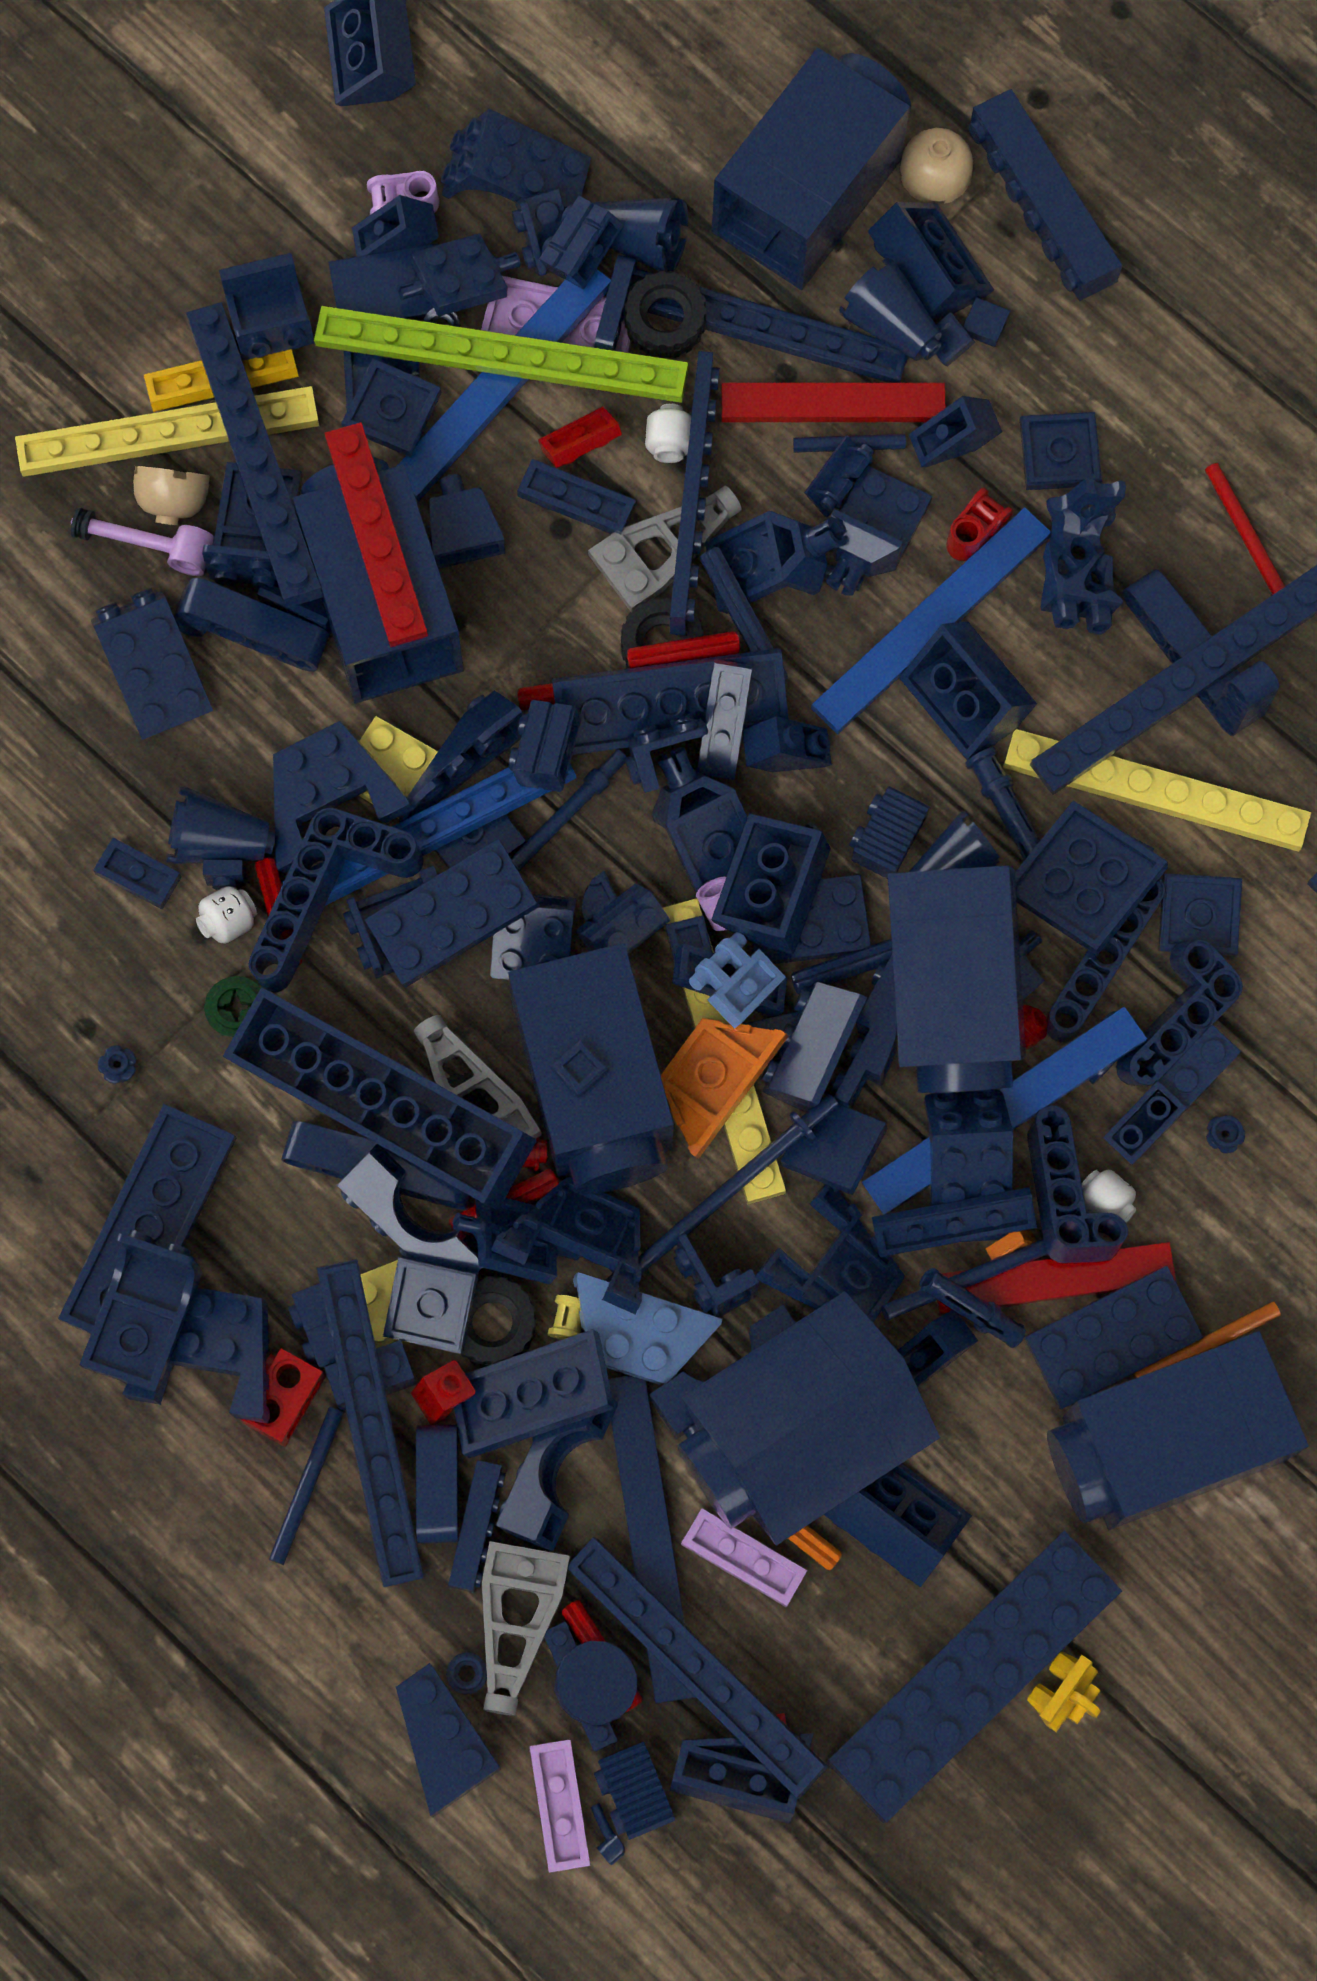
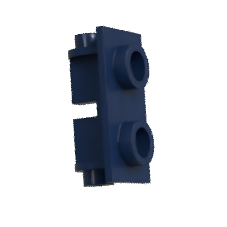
M848 435L843 438L804 492L824 517H828L834 508H840L842 505L841 501L853 486V481L861 475L867 465H871L873 462V449L865 444L858 448Z

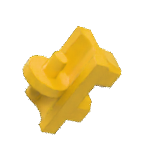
M1060 1652L1049 1668L1053 1675L1063 1681L1057 1691L1054 1693L1039 1683L1027 1698L1029 1704L1040 1714L1039 1716L1045 1725L1056 1733L1067 1717L1075 1724H1078L1085 1713L1097 1718L1101 1712L1099 1707L1093 1703L1101 1690L1095 1685L1090 1684L1098 1671L1092 1666V1661L1083 1655L1077 1659L1064 1652Z

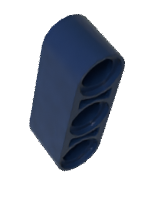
M457 1424L417 1425L416 1427L417 1543H452L459 1540Z

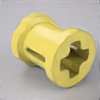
M556 1295L555 1302L558 1304L554 1325L548 1329L547 1335L563 1340L580 1334L582 1327L579 1311H581L579 1298Z

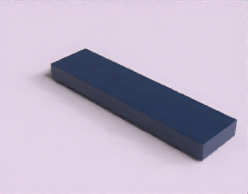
M1030 1187L872 1217L879 1257L1037 1228Z

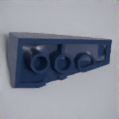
M495 690L486 697L480 695L467 706V712L461 717L407 796L414 804L415 809L399 816V822L439 803L520 741L522 736L518 733L520 717L523 715L521 709Z

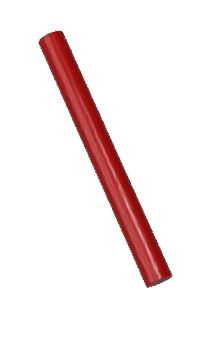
M1211 464L1205 469V472L1270 592L1274 595L1284 588L1285 585L1219 464Z

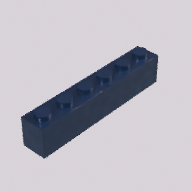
M1009 89L973 107L969 124V131L973 140L977 144H982L987 152V160L994 173H1000L1005 181V188L1009 198L1014 203L1018 202L1023 210L1027 227L1031 232L1036 231L1041 239L1045 256L1050 262L1054 261L1058 266L1065 288L1069 292L1073 291L1077 299L1081 301L1117 283L1122 269L1121 262L1013 90Z

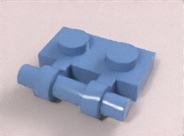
M738 932L734 933L730 938L723 939L716 946V953L710 959H703L695 967V974L689 979L691 987L695 990H701L706 984H710L716 990L707 1000L734 1029L786 978L760 949L749 957L742 949L746 945L747 940L743 934ZM726 964H731L736 969L730 977L722 970Z

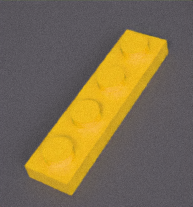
M292 349L242 361L251 388L299 377ZM202 360L144 374L153 412L214 397Z

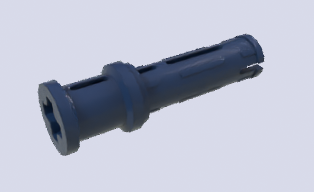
M990 747L972 756L965 762L967 769H972L982 786L980 791L982 796L986 797L987 800L991 799L1010 836L1017 845L1023 860H1025L1041 840L1012 789L1014 785L1011 775H1006L996 758L998 754L996 748Z

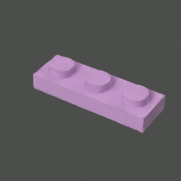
M701 1508L681 1543L685 1548L785 1607L789 1604L807 1572L806 1569L735 1527L730 1529L723 1520Z
M571 1740L530 1746L549 1873L590 1866Z

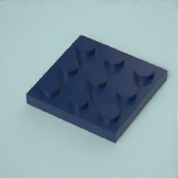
M1073 800L1016 870L1017 903L1098 956L1167 870L1168 862Z

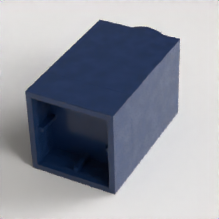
M817 47L714 179L712 233L798 289L803 290L901 162L908 116L911 111L910 98L901 83L887 69L868 57L847 53L837 60Z
M373 458L428 637L390 648L334 465H330L312 475L303 484L301 489L302 495L293 497L298 523L322 589L323 597L321 600L329 619L332 635L354 704L464 671L459 631L405 466L401 465L389 469L388 464L378 458Z
M1008 865L888 873L899 1067L916 1066L918 1093L976 1091L1013 1087L1012 1060H1022L1026 1057L1015 869Z
M625 943L509 971L511 1002L557 1178L561 1179L571 1176L576 1193L596 1194L633 1186L664 1173L668 1169L665 1152L672 1150L674 1124ZM582 1039L609 1068V1072L578 1098L555 1074L551 1066Z
M844 1291L682 1396L681 1398L698 1432L678 1444L677 1447L698 1486L730 1529L753 1515L777 1546L938 1440L940 1436L905 1359Z
M1260 1331L1078 1400L1062 1417L1064 1425L1047 1431V1441L1052 1461L1074 1512L1083 1523L1103 1516L1108 1531L1284 1463L1309 1447Z

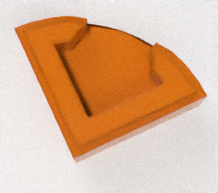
M1022 1230L1007 1234L985 1249L991 1260L1016 1249L1028 1246L1036 1242V1239L1031 1231Z

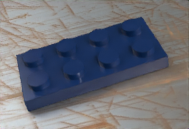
M498 838L366 918L365 921L401 984L406 988L540 906Z
M1163 1266L1024 1336L1059 1409H1063L1204 1338L1168 1266Z
M591 1329L466 1373L465 1375L476 1392L473 1397L454 1407L462 1454L468 1458L615 1409L600 1334Z

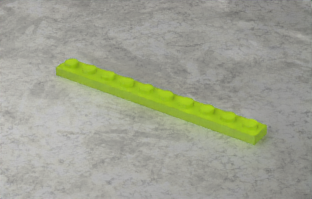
M321 306L314 338L315 345L318 347L679 403L683 401L689 370L688 362L326 306Z

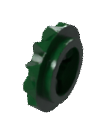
M240 976L228 977L217 982L209 990L204 1004L205 1016L210 1026L222 1036L234 1037L260 991V986L254 981ZM234 993H237V997L242 1005H248L247 1009L241 1010L240 1017H238L239 1022H236L230 1011L221 1010L232 1006Z

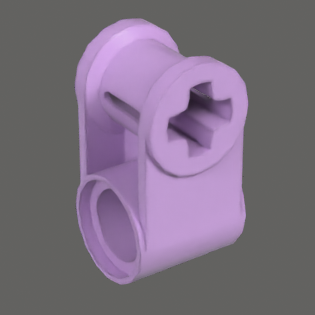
M415 171L395 175H378L367 181V190L372 195L373 204L370 215L398 195L433 204L434 213L439 208L440 200L434 177L428 172ZM421 191L428 192V194L424 197L414 196L416 193Z

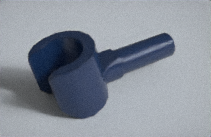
M600 1803L593 1805L591 1810L606 1840L597 1849L606 1861L613 1865L624 1855L625 1847L613 1832Z

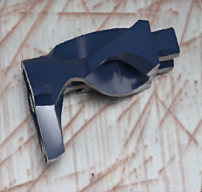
M1085 478L1069 493L1049 498L1046 501L1047 509L1051 516L1052 531L1050 541L1046 544L1043 555L1046 575L1040 607L1041 611L1052 612L1056 628H1074L1080 622L1079 617L1086 618L1089 633L1104 634L1112 626V614L1123 604V599L1117 595L1114 589L1113 556L1105 554V550L1100 543V534L1103 527L1110 526L1115 520L1116 513L1114 508L1125 497L1126 485L1124 481L1101 484L1094 479ZM1079 546L1084 549V559H1076L1073 556V547ZM1091 573L1097 576L1098 584L1093 582Z

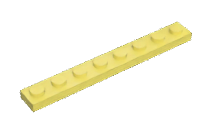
M312 386L254 396L268 435L319 426ZM216 402L15 436L19 466L23 477L229 442Z
M1016 729L1013 731L1003 768L1039 778L1030 766L1031 761L1059 741ZM1109 756L1067 785L1068 787L1298 852L1303 846L1311 815L1309 811L1114 756Z
M697 898L663 907V910L670 919V922L667 924L703 916ZM682 987L694 1028H696L702 1018L728 1023L707 1000L710 996ZM754 1084L724 1124L737 1171L771 1143ZM777 1159L743 1187L747 1205L786 1193Z

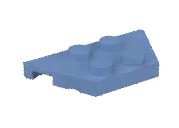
M579 1272L573 1278L574 1287H577L581 1311H579L581 1327L585 1332L594 1329L600 1334L606 1368L661 1386L669 1382L722 1323L721 1318L642 1293V1302L635 1315L602 1300L610 1282Z

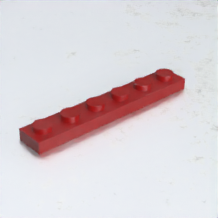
M362 422L325 432L328 449L390 648L428 637Z

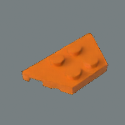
M702 1018L660 1075L666 1098L671 1108L670 1112L677 1126L680 1127L687 1141L688 1149L693 1156L698 1159L701 1157L789 1037L782 1030L756 1028L745 1024H740L734 1029L729 1023Z

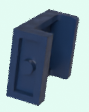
M291 253L219 270L242 361L315 344L310 319L307 315Z
M434 866L419 871L420 878L357 902H355L354 897L346 899L349 911L343 913L350 934L358 933L363 946L356 949L364 970L372 967L376 979L393 973L394 970L365 919L436 877L437 873Z

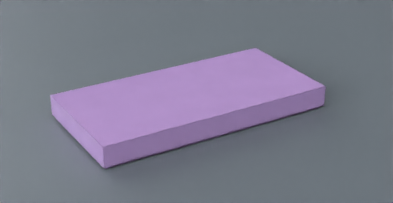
M502 276L508 287L507 297L488 302L481 330L515 336L558 287ZM603 297L562 343L594 348L606 297ZM624 316L615 351L629 353L632 340L630 341L627 335Z

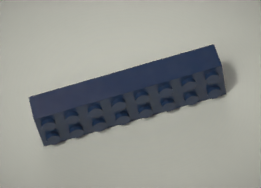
M262 987L223 1055L224 1058L496 1210H499L537 1141V1139Z
M1064 1530L836 1751L826 1763L882 1823H887L1104 1610L1122 1590Z

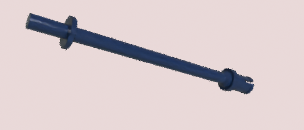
M826 1095L819 1105L811 1108L802 1117L794 1111L791 1112L789 1115L794 1123L638 1256L641 1275L677 1245V1237L683 1233L686 1236L689 1235L799 1139L805 1136L810 1141L815 1140L816 1136L811 1129L839 1106L832 1095ZM611 1270L612 1274L604 1281H611V1278L614 1274L613 1270Z

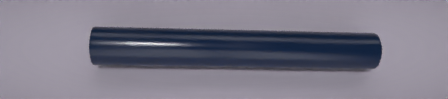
M905 434L849 436L858 448L865 444L873 450L906 449ZM845 436L793 438V452L835 451Z

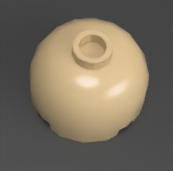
M937 127L923 130L911 138L902 153L900 172L903 187L912 197L923 203L944 200V204L953 202L964 194L971 182L973 157L969 145L957 133L949 129Z
M135 466L134 495L143 511L156 515L155 523L178 526L179 518H190L201 510L206 501L210 476L170 469Z

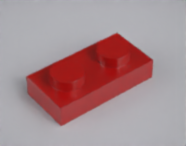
M601 407L538 439V442L545 456L558 468L574 462L578 457L595 448L607 445L611 440L621 436L622 432L618 422L604 407Z

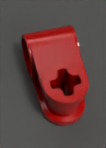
M985 487L981 488L974 495L966 508L951 525L946 548L949 555L958 561H967L1006 525L1014 512L1011 507L1004 508L988 495L989 490ZM966 534L973 539V541L963 542L957 537V535Z

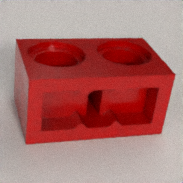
M281 1348L276 1356L271 1354L266 1360V1373L269 1375L266 1405H278L280 1408L279 1417L272 1423L240 1420L246 1426L286 1447L326 1376L323 1371ZM287 1369H296L301 1375L298 1384L292 1388L282 1387L279 1383L281 1374Z

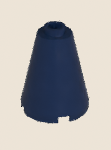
M658 198L594 202L595 205L597 204L610 211L624 225L610 249L627 257L636 258L638 262L658 271L669 273L668 271L676 269L686 243L685 238H680L681 226L688 227V208L685 200Z
M886 258L882 260L886 265L878 271L873 266L854 284L844 298L849 302L847 309L840 306L839 312L849 322L913 360L918 361L922 358L929 360L942 345L939 342L942 333L897 263L891 258Z
M180 786L178 793L185 796L184 802L176 801L168 841V844H171V848L175 849L174 855L167 853V863H203V860L258 861L263 860L264 853L272 854L275 832L269 831V822L191 788Z
M963 811L957 815L909 872L993 867L1000 862L998 859L1000 857L974 822L968 826L964 823L969 817Z

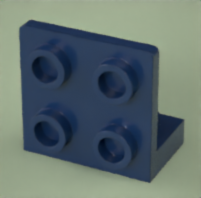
M532 894L540 907L493 935L491 977L509 980V971L569 957L577 898Z
M683 1233L677 1237V1248L674 1250L676 1255L674 1257L675 1264L684 1279L691 1276L694 1281L696 1291L693 1294L704 1313L711 1311L713 1316L719 1318L757 1297L760 1282L755 1278L752 1268L744 1273L740 1269H736L726 1274L719 1280L721 1285L716 1288L686 1234Z

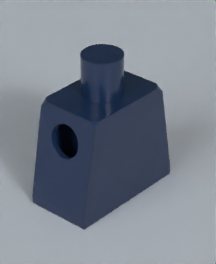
M458 474L443 477L439 481L443 495L429 500L432 551L438 569L505 554L503 534L482 489L476 487L465 490L462 477Z

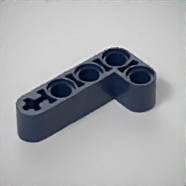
M201 578L190 579L183 590L174 614V619L181 633L193 637H202L208 631L305 671H317L329 638V633L315 624Z
M1207 941L1182 942L1172 949L1169 958L1170 965L1188 988L1144 1032L1147 1041L1117 1061V1075L1125 1084L1140 1086L1157 1082L1241 995L1243 984L1239 974ZM1191 949L1198 955V964L1195 968L1188 962V953ZM1217 977L1224 984L1221 996L1217 995L1214 990V981ZM1191 1004L1196 1007L1198 1012L1195 1023H1192L1187 1015ZM1164 1031L1168 1032L1171 1036L1172 1042L1168 1050H1165L1161 1045V1036ZM1137 1061H1145L1141 1066L1137 1063ZM1139 1069L1143 1073L1142 1075L1137 1074Z
M1053 1105L1046 1106L1039 1110L1027 1132L1046 1252L1051 1259L1060 1263L1103 1262L1111 1260L1117 1254L1128 1235L1126 1222L1114 1213H1086L1071 1120L1064 1109ZM1048 1162L1057 1163L1062 1170L1052 1168ZM1054 1198H1061L1068 1206L1057 1204ZM1099 1232L1109 1235L1113 1242L1102 1239L1099 1236ZM1060 1234H1065L1071 1237L1074 1243L1072 1244L1063 1241V1239L1060 1237Z

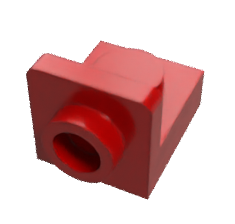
M453 1360L422 1377L412 1390L411 1395L430 1425H436L445 1420L455 1406L473 1397L476 1391L458 1362Z

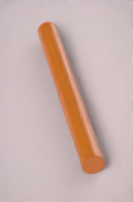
M1271 1302L1133 1373L1134 1378L1141 1377L1224 1345L1281 1316L1280 1310L1275 1302Z

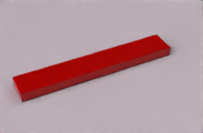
M945 383L721 384L722 422H927L945 409Z
M1170 1242L1119 1249L1111 1260L1103 1262L1060 1263L1051 1258L1030 1261L965 1289L986 1303L994 1302L1000 1307L1113 1292L1163 1266H1168L1175 1282L1176 1275ZM967 1270L942 1274L947 1278H950L954 1275H957ZM937 1300L939 1316L952 1310Z

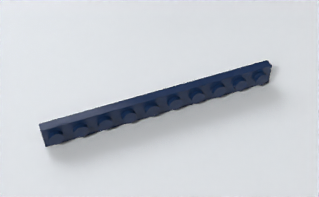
M222 302L186 312L285 607L289 608L322 598L323 593Z
M1317 565L1034 758L1030 766L1052 795L1056 794L1316 615Z

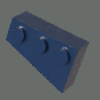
M429 1663L396 1686L429 1813L431 1817H434L500 1771L501 1768L434 1667Z
M814 1733L800 1734L798 1737L810 1748ZM719 1738L682 1741L669 1791L790 1824L798 1798L738 1739Z

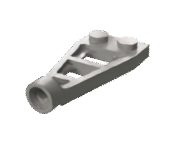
M726 485L706 497L705 520H697L703 531L702 549L705 547V542L712 539L726 524L728 519L742 510L737 497ZM715 505H716V506L718 507V509L720 510V512H721L720 514H718V513H716V512L714 511L713 507H714ZM682 506L624 527L621 535L614 532L588 550L589 557L631 612L640 603H647L648 600L654 599L663 593L674 581L678 540L670 528L680 522ZM653 537L663 538L672 549L671 556L657 570H649L635 552V547L638 543Z
M435 1015L424 1020L414 1029V1033L420 1043L425 1047L436 1084L461 1098L475 1089L485 1090L499 1105L498 1112L492 1115L535 1139L541 1136L539 1127L521 1098L448 1028L441 1015ZM457 1056L463 1059L474 1073V1076L453 1088L449 1085L442 1067L444 1063Z
M489 1541L482 1578L488 1687L484 1711L516 1716L518 1695L545 1638V1633L549 1629L563 1598L567 1568L570 1560L569 1555ZM507 1589L532 1592L538 1596L539 1605L531 1622L522 1627L510 1625L504 1620L501 1598ZM502 1634L520 1636L526 1640L521 1662L516 1667L502 1666L498 1662L499 1637ZM499 1688H505L510 1692V1697L495 1694V1692Z

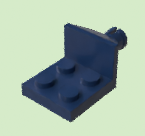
M867 465L857 478L841 510L834 509L831 517L836 518L842 524L845 533L835 536V538L845 536L846 543L844 546L832 549L837 564L827 578V584L833 590L838 591L845 578L841 594L852 596L862 575L871 577L895 571L932 501V496Z
M767 511L707 540L705 547L706 551L714 547L720 548L750 604L786 586L811 595L819 593L827 567L825 553L834 548L844 546L846 537L835 538V536L841 535L845 531L842 524L834 517L813 527L784 515ZM713 585L718 611L728 614L723 601Z
M679 747L669 751L671 757L663 754L656 760L665 775L667 785L661 788L651 816L655 823L666 829L696 894L699 888L710 880L718 877H727L748 818L735 789L695 771L687 757L685 748Z

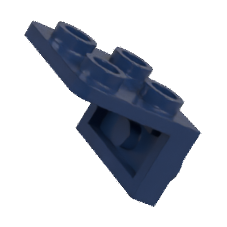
M692 714L672 719L670 721L672 726L658 730L656 725H650L634 730L635 737L627 739L631 756L625 758L633 785L640 784L645 793L660 789L649 751L707 735L709 733L707 725L701 718L694 719Z

